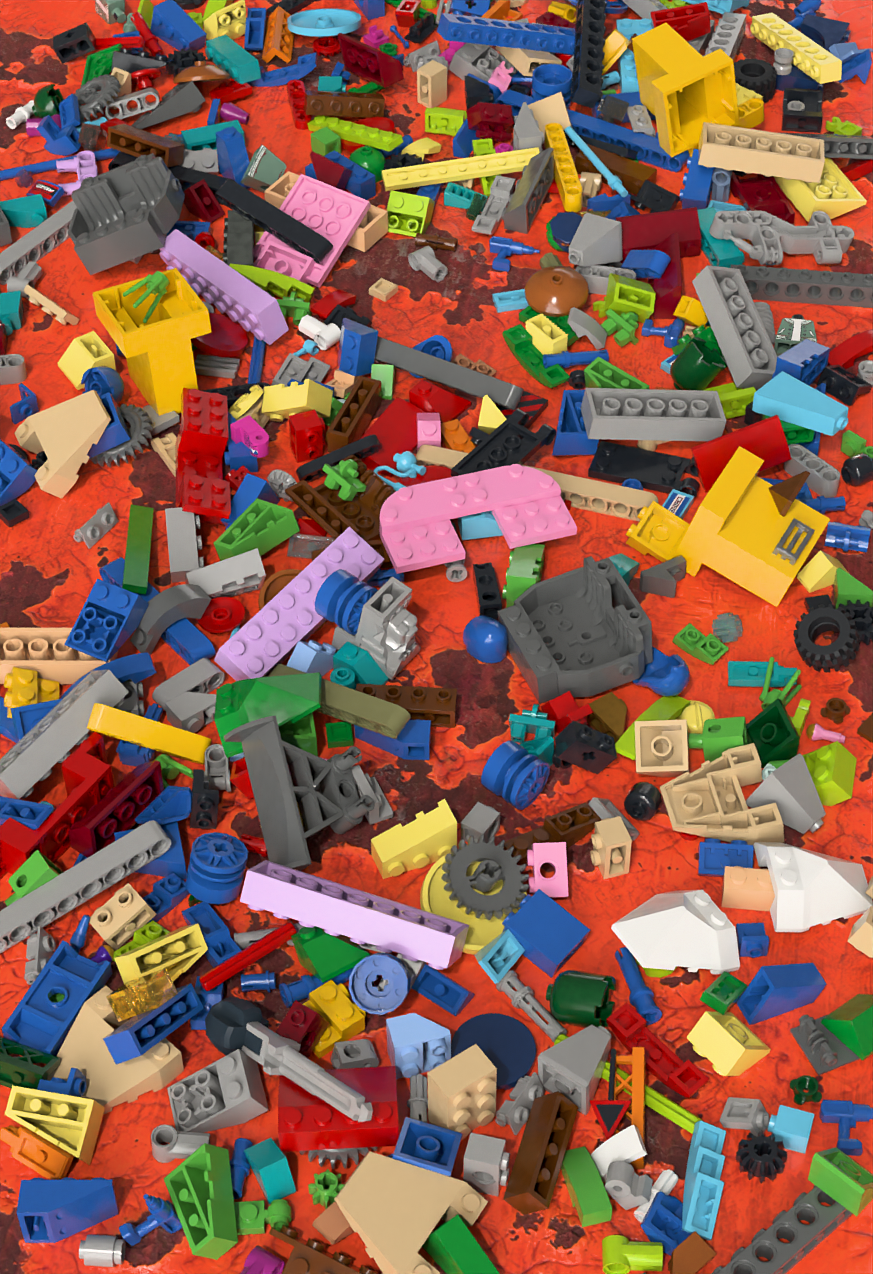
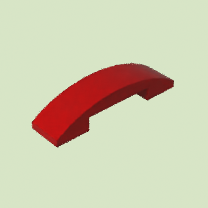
M873 329L854 335L831 350L827 366L840 365L847 369L854 366V359L873 352Z
M627 1002L607 1018V1024L631 1055L633 1047H644L645 1069L673 1091L689 1099L709 1081V1078L690 1060L684 1063L645 1027L647 1021Z

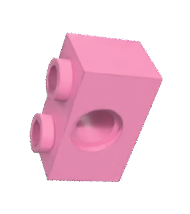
M566 842L533 843L532 850H527L528 866H533V877L528 878L529 893L535 894L540 889L550 898L568 897ZM549 863L554 867V875L551 878H544L541 875L540 867L542 864Z

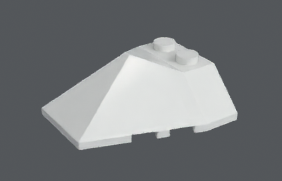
M781 842L754 843L758 866L768 867L775 894L770 908L775 932H804L814 925L822 924L824 926L830 924L834 919L841 917L847 919L864 914L873 906L872 898L865 893L868 883L862 864Z
M679 890L656 894L615 922L611 927L641 966L645 968L674 970L676 966L688 967L689 972H697L699 968L710 969L711 974L737 971L740 968L736 928L704 890Z

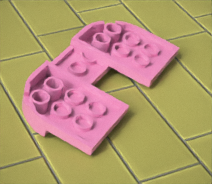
M513 464L511 466H502L400 488L388 497L382 505L379 532L396 573L399 574L465 559L466 552L450 519L491 511L510 549L576 535L577 526L560 496V486L551 476L534 468Z

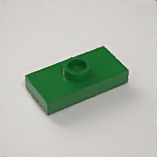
M724 971L703 992L699 1000L724 1015L739 1000L748 986Z

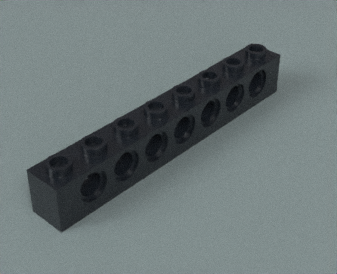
M577 0L571 101L593 109L596 102H600L603 91H601L603 84L602 72L604 70L602 61L605 55L603 52L605 44L603 36L606 27H604L606 20L604 11L607 2L605 0Z

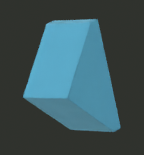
M507 929L474 956L492 981L497 984L524 953L525 949L510 930Z

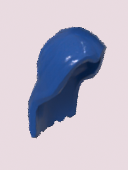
M652 646L653 662L644 665V673L639 679L632 682L638 686L649 687L655 693L662 696H675L682 693L690 679L688 665L678 654L667 656Z

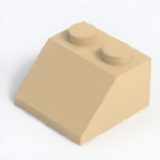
M687 719L635 721L636 773L658 777H678L687 771L689 772Z

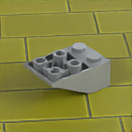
M466 43L455 52L449 66V70L462 80H464V76L470 73L488 82L492 72L502 61H505L504 66L506 69L509 70L513 67V72L509 76L512 77L518 72L504 56L489 45Z
M523 102L513 129V151L538 147L541 153L543 151L544 134L539 130L538 121L534 120L532 109H529L527 103Z
M240 1049L167 1088L176 1131L205 1133L246 1123L269 1110L257 1062Z

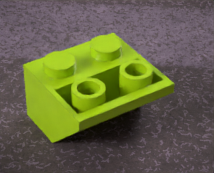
M391 190L386 210L388 211V232L416 237L417 233L425 234L431 222L435 201L429 197Z
M610 273L604 312L612 309L619 316L622 313L634 312L638 315V322L644 323L654 312L656 293L648 283Z
M836 741L802 755L822 805L833 806L852 798L857 758L842 744Z

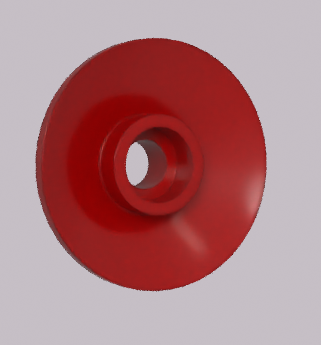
M231 597L213 598L201 619H197V622L206 631L213 633L227 632L242 623L245 618V609L243 604L237 599Z

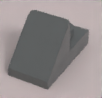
M681 555L641 571L639 589L642 592L674 598L676 582L685 578L686 560Z

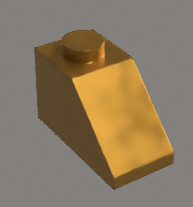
M610 692L589 704L593 713L587 715V723L593 729L613 737L616 743L625 731L627 706L622 699H618Z

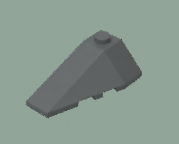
M193 81L179 83L161 98L162 101L159 102L156 108L151 110V113L143 114L131 126L143 129L189 112L195 113L202 108L201 104L205 101V98Z

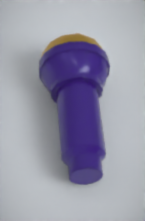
M109 945L100 946L95 956L89 960L96 963L106 960L111 963L115 951Z

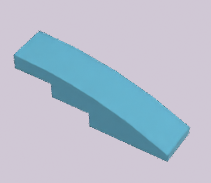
M700 1120L695 1123L688 1156L683 1196L682 1230L691 1234L696 1231L701 1238L709 1241L712 1239L724 1182L720 1181L725 1160V1156L721 1155L726 1131Z

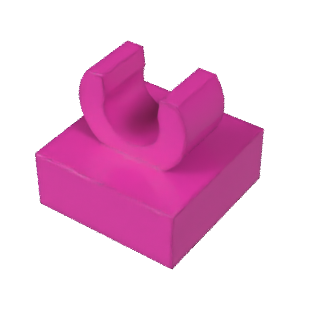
M377 25L369 27V34L363 36V41L365 44L379 49L381 44L389 43V37L383 33L382 29L377 30Z

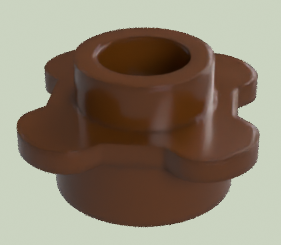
M831 698L827 701L826 707L821 709L820 713L823 717H828L835 723H842L844 716L850 714L851 710L842 699Z

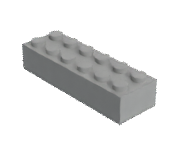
M707 265L692 282L733 377V381L737 388L754 387L755 389H760L772 379L776 370L777 354L740 269Z
M585 388L581 405L588 439L708 442L721 437L726 425V418L717 391Z
M109 669L91 671L0 759V795L2 797L13 799L26 798L34 790L32 786L38 780L43 781L52 773L51 768L57 762H63L71 754L69 750L75 744L80 745L88 738L90 730L87 729L94 703L116 709L124 703V697L129 692Z

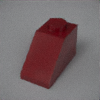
M311 151L310 157L317 180L344 191L352 170L319 153Z
M204 179L183 191L185 194L184 204L188 211L201 220L212 223L225 215V212Z

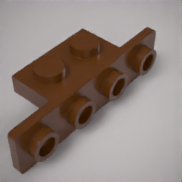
M282 1225V1228H271L269 1234L294 1246L282 1274H378L376 1270L368 1266L361 1265L358 1268L350 1264L352 1259L340 1252L335 1251L334 1255L325 1251V1245L317 1240L309 1238L308 1241L297 1237L299 1231L289 1226Z

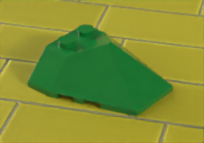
M317 672L239 680L231 684L227 683L218 688L214 720L226 757L229 758L243 752L241 742H225L224 735L233 729L269 716H276L278 727L290 720L292 723H295L320 708L321 674Z

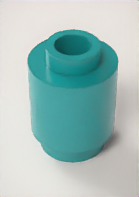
M340 667L331 672V682L356 690L355 673L351 669Z

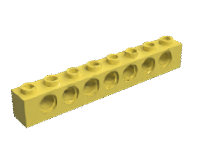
M774 13L752 16V24L750 26L752 35L774 51L779 48L792 50L794 55L791 63L820 84L841 80L842 61Z

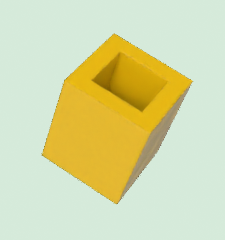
M682 295L673 315L692 326L698 327L702 324L705 326L709 320L701 302L695 298Z

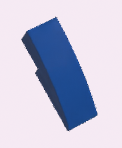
M248 8L245 27V50H263L267 24L266 8Z
M201 902L182 911L187 925L199 924L208 948L204 954L213 968L242 951L231 938L229 928L208 903Z

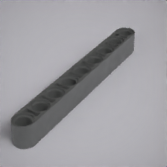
M381 337L377 338L374 360L387 365H394L398 369L481 399L488 395L495 404L512 410L517 409L524 389Z

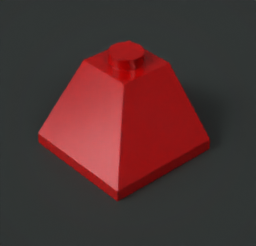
M424 379L409 390V402L426 413H439L440 424L455 420L471 406V401Z

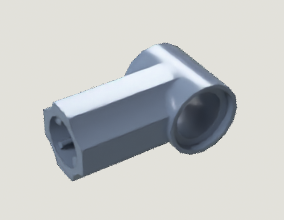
M715 167L712 177V200L720 202L729 201L733 170L728 171Z

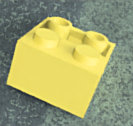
M240 0L214 12L204 21V32L207 34V40L227 35L234 40L245 35V0Z
M94 331L74 338L58 362V367L77 390L85 388V384L81 385L83 374L88 369L107 366L116 370L114 354Z

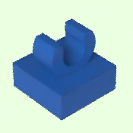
M337 62L331 76H342V78L348 80L351 74L347 71H342L345 64ZM342 79V84L347 85L348 82Z

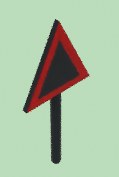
M614 1048L611 1049L608 1100L589 1101L607 1140L613 1137L632 1103V1100H614L616 1049Z

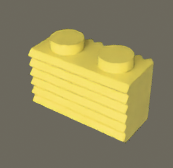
M539 314L525 322L526 330L533 337L532 344L543 355L567 351L568 334L562 332V329L554 325L544 314Z

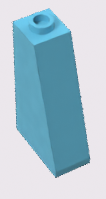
M783 371L754 393L752 410L766 416L778 415L782 421L833 436L839 430H843L848 424L849 407Z

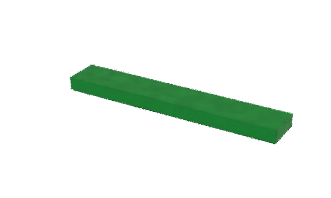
M130 505L122 588L133 593L146 594L154 508Z

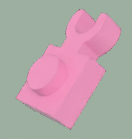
M502 61L494 69L488 80L490 84L498 87L502 93L508 88L512 77L509 75L513 72V67L509 70L505 68V61Z

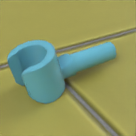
M308 339L304 342L303 348L293 353V355L299 357L309 353L314 356L319 352V349L315 347L318 344Z

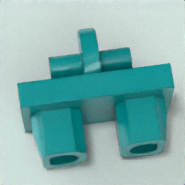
M534 704L532 711L523 709L522 715L510 714L511 741L517 743L524 742L526 733L535 734L534 739L549 736L555 737V721L547 720L548 713L539 712V704Z

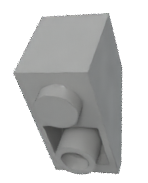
M185 692L165 703L167 720L173 727L192 733L199 731L204 726L215 721L216 694Z

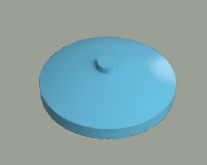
M325 8L306 10L295 13L287 19L289 31L310 37L338 36L337 34L339 33L347 34L361 27V15L345 9Z

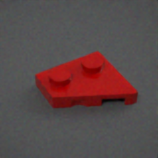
M232 78L228 84L222 82L218 87L209 92L210 99H220L221 105L235 99H244L247 95L253 94L252 86L248 83L239 84Z

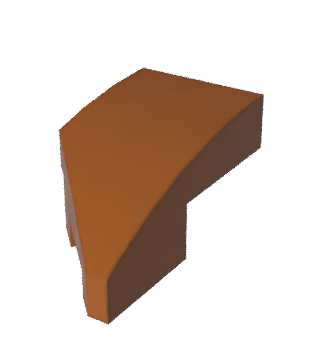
M694 1231L673 1250L671 1259L668 1262V1270L670 1274H696L713 1260L716 1253Z

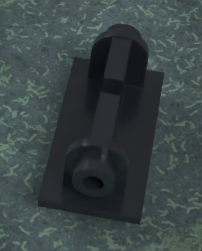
M426 12L421 21L419 20L409 28V33L404 39L414 43H422L438 28L439 24L434 23V14Z

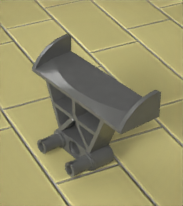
M269 716L243 724L224 735L225 742L242 743L270 862L302 871L312 864L306 839L328 826L337 834H345L362 821L363 815L372 811L375 807V804H371L374 800L370 796L363 795L360 799L358 797L351 769L354 764L362 759V755H359L361 751L357 747L352 746L343 754H336L326 761L282 741L276 716ZM318 784L320 785L321 793L314 790Z

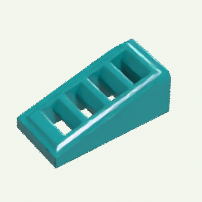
M452 182L448 183L444 191L445 206L482 212L488 201V196Z

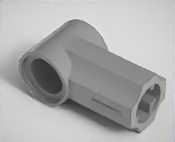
M425 246L408 255V261L413 270L418 271L421 269L437 283L442 281L445 275L448 274V268L436 259L434 251L429 246Z
M29 261L17 277L11 276L9 278L7 292L21 291V297L29 299L30 296L24 293L23 290L27 284L34 288L35 283L43 274L42 267L36 262Z
M166 1124L157 1126L151 1133L152 1155L155 1160L161 1163H169L175 1158L187 1159L204 1143L210 1144V1133L176 1131L175 1128ZM163 1142L170 1143L168 1145H160Z

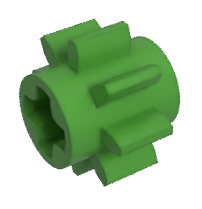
M329 1169L319 1175L315 1173V1184H308L309 1194L313 1195V1204L319 1203L327 1209L335 1202L334 1198L344 1186V1184H341L342 1175H335Z

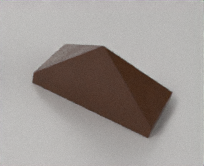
M804 471L768 488L781 516L784 517L810 472Z

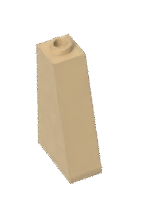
M500 46L495 48L523 76L532 77L534 69L540 65H561L562 63L560 59L545 51Z

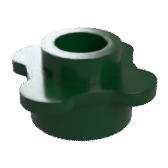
M804 1075L798 1079L791 1080L789 1086L794 1091V1102L796 1104L803 1105L805 1102L813 1101L818 1103L821 1101L822 1094L818 1092V1081L814 1077Z

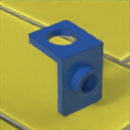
M22 383L19 384L21 400L10 406L11 418L14 424L39 412L36 394Z

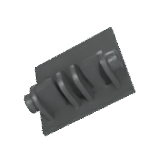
M803 1015L799 1019V1026L790 1029V1032L818 1076L860 1059L821 1023L822 1019L827 1015L818 1019L809 1017V1015Z

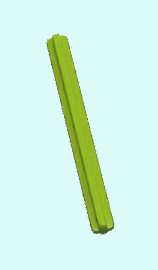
M560 1034L556 1038L554 1045L569 1037L565 1034ZM606 1060L601 1077L609 1082L610 1062ZM617 1067L616 1073L623 1080H626L630 1074ZM616 1080V1087H618L620 1083ZM645 1084V1105L693 1134L695 1123L703 1120ZM625 1088L623 1089L624 1092L632 1096Z

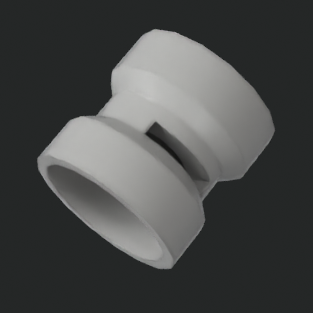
M779 48L775 51L773 66L776 68L777 74L788 75L792 72L791 62L794 55L792 50Z

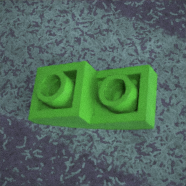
M690 623L675 635L672 641L688 654L712 665L729 650L714 635L710 633L706 637Z

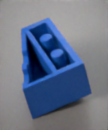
M166 0L154 6L150 29L153 35L179 51L181 49L187 51L189 48L194 51L205 46L207 34L174 0Z
M694 149L692 157L689 156L687 160V169L689 171L684 173L683 185H685V188L681 189L679 194V201H682V209L696 207L697 210L708 208L710 193L713 186L712 177L715 167L708 168L698 165L699 149Z
M335 150L325 155L330 160L352 170L345 189L365 200L376 196L374 174ZM313 164L305 166V175L317 180Z
M808 339L803 340L777 357L776 370L772 379L783 371L810 386L827 366L830 348Z
M564 390L552 455H593L596 453L599 439H588L581 412L585 390Z

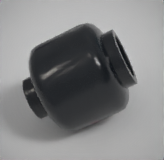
M862 453L846 459L841 469L844 481L854 487L872 481L873 458Z
M648 782L636 783L631 787L625 798L624 807L626 812L636 820H650L655 816L661 804V793L654 785Z

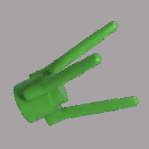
M156 271L153 275L148 274L145 279L123 293V296H127L148 283L146 285L147 291L133 304L134 308H137L151 293L154 295L158 293L146 313L143 323H147L160 299L167 292L166 287L170 284L168 278L160 271Z
M770 657L763 691L759 697V700L763 701L761 705L763 710L777 698L782 701L784 707L794 698L802 688V685L798 684L787 697L786 695L797 680L801 670H796L783 691L773 689L768 692L774 664V657Z
M161 754L155 759L161 762L164 789L169 786L166 779H174L179 772L193 779L192 769L176 762L167 754Z

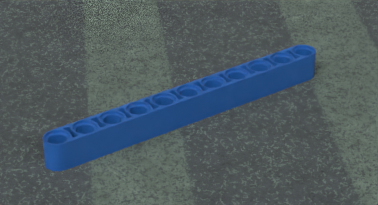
M505 90L494 101V104L511 105L512 115L518 116L523 102L529 105L539 101V99L512 90ZM567 109L573 130L577 134L637 151V159L639 161L672 172H678L686 164L690 153L686 150L671 158L659 146L658 138L640 132L635 133L633 130Z

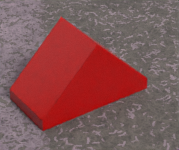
M402 0L395 10L398 27L410 28L418 22L421 1Z

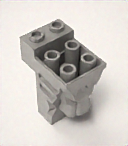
M392 576L363 605L357 634H349L343 628L337 626L334 631L332 646L339 650L348 641L368 651L386 676L393 680L421 649L415 642V634L418 631L416 626L417 617L406 610L412 598V589Z

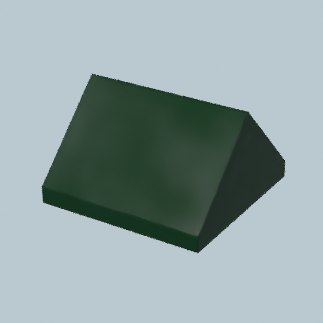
M777 698L746 724L748 744H755L761 761V768H764L769 761L792 759L797 755L800 737L782 701Z

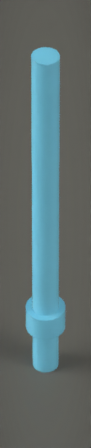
M571 126L566 127L565 133L606 178L608 185L613 190H616L621 197H626L628 191L624 188L618 176H614Z

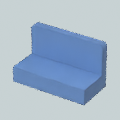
M856 42L833 44L829 47L831 54L840 59L842 64L868 50L858 49Z

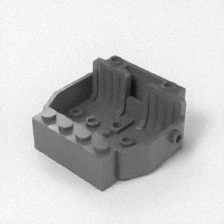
M153 153L147 156L141 155L135 161L93 178H85L81 182L80 188L72 192L71 198L77 208L74 210L68 235L75 244V252L90 275L164 247L167 233L180 218L185 194L181 189L179 180L174 177L161 157H155Z
M592 556L584 558L583 567L533 584L514 601L513 606L498 611V620L505 626L508 633L507 650L539 704L552 700L568 691L571 692L573 697L596 695L639 679L644 673V665L653 662L652 622L609 557L595 562Z

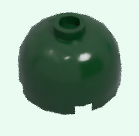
M54 84L39 89L35 94L32 110L34 115L40 119L47 115H50V117L56 114L60 115L59 103L64 98L59 89L55 90L53 88Z

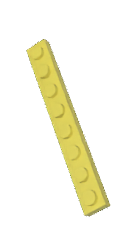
M537 147L382 170V179L385 191L520 172L523 171L525 165H528L530 159L539 154L540 151Z

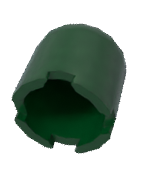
M693 337L670 367V374L674 381L673 384L678 390L703 391L725 368L724 364L726 361L717 349L713 348L711 351L704 345L706 341L701 338Z
M567 970L560 973L553 984H549L546 1000L550 1001L551 1012L560 1022L581 1028H587L590 1025L596 1028L598 1026L608 1027L606 1020L612 1015L615 1002L610 1001L611 990H616V980L613 976Z

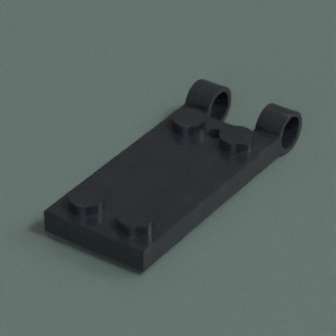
M516 409L507 420L451 469V476L455 477L502 466H511L513 464L522 466L543 445L551 444L556 436V429L544 424L536 433H533L524 428L529 421V414L521 409Z
M600 441L588 469V477L621 484L627 479H636L640 481L645 489L669 494L675 489L692 495L695 498L700 488L699 482L693 478H685L683 480L685 473L699 477L693 457L688 459L611 442Z

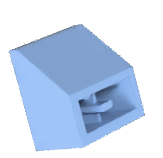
M416 1013L386 1019L387 1052L391 1065L396 1066V1079L403 1077L411 1078V1076L431 1071L451 1059V1033L449 1029Z

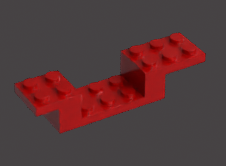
M183 388L181 394V426L175 443L176 508L182 507V511L199 515L200 521L222 525L221 518L229 519L231 513L230 482L223 481L222 457L228 441L227 396L219 393Z
M94 732L81 743L80 747L71 756L64 760L61 766L68 797L55 807L53 813L38 829L34 831L11 817L0 825V880L7 873L13 875L37 850L55 863L71 847L68 833L71 826L84 817L93 805L99 803L110 789L115 788L111 766L107 763L102 735Z

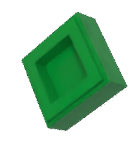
M346 721L325 723L328 748L353 746L351 723Z

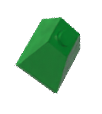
M317 926L312 928L303 927L298 933L291 936L300 964L322 983L353 968L363 958L370 955L358 944L352 942L349 937L342 934L340 936L327 934L323 928Z

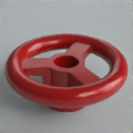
M149 68L130 73L131 84H137L139 91L153 88L152 80L160 77L162 72L157 68Z

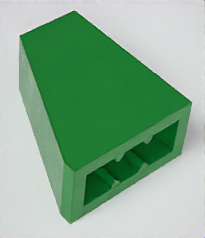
M458 1214L432 1231L422 1245V1248L446 1274H500Z

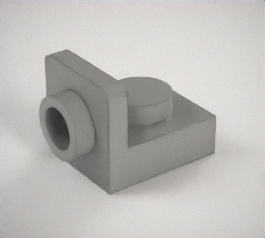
M728 1097L719 1121L723 1128L750 1130L753 1135L758 1137V1133L761 1130L764 1134L768 1128L770 1117L760 1099Z

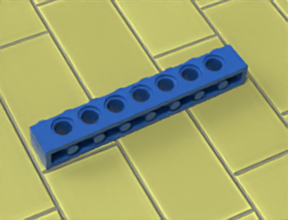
M441 13L437 32L447 41L574 55L575 28Z

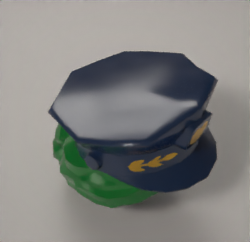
M563 212L554 216L546 225V237L551 247L557 251L569 253V246L583 217L575 212Z

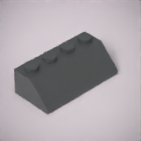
M548 148L530 159L528 165L524 166L521 180L518 179L515 192L510 195L509 204L502 212L504 229L528 234L555 178L553 148Z

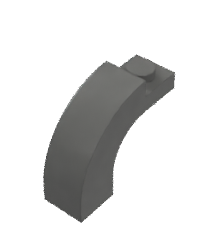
M193 584L177 585L162 591L147 602L149 606L130 641L141 653L148 652L151 655L167 627L183 618L201 619L211 598L199 585Z

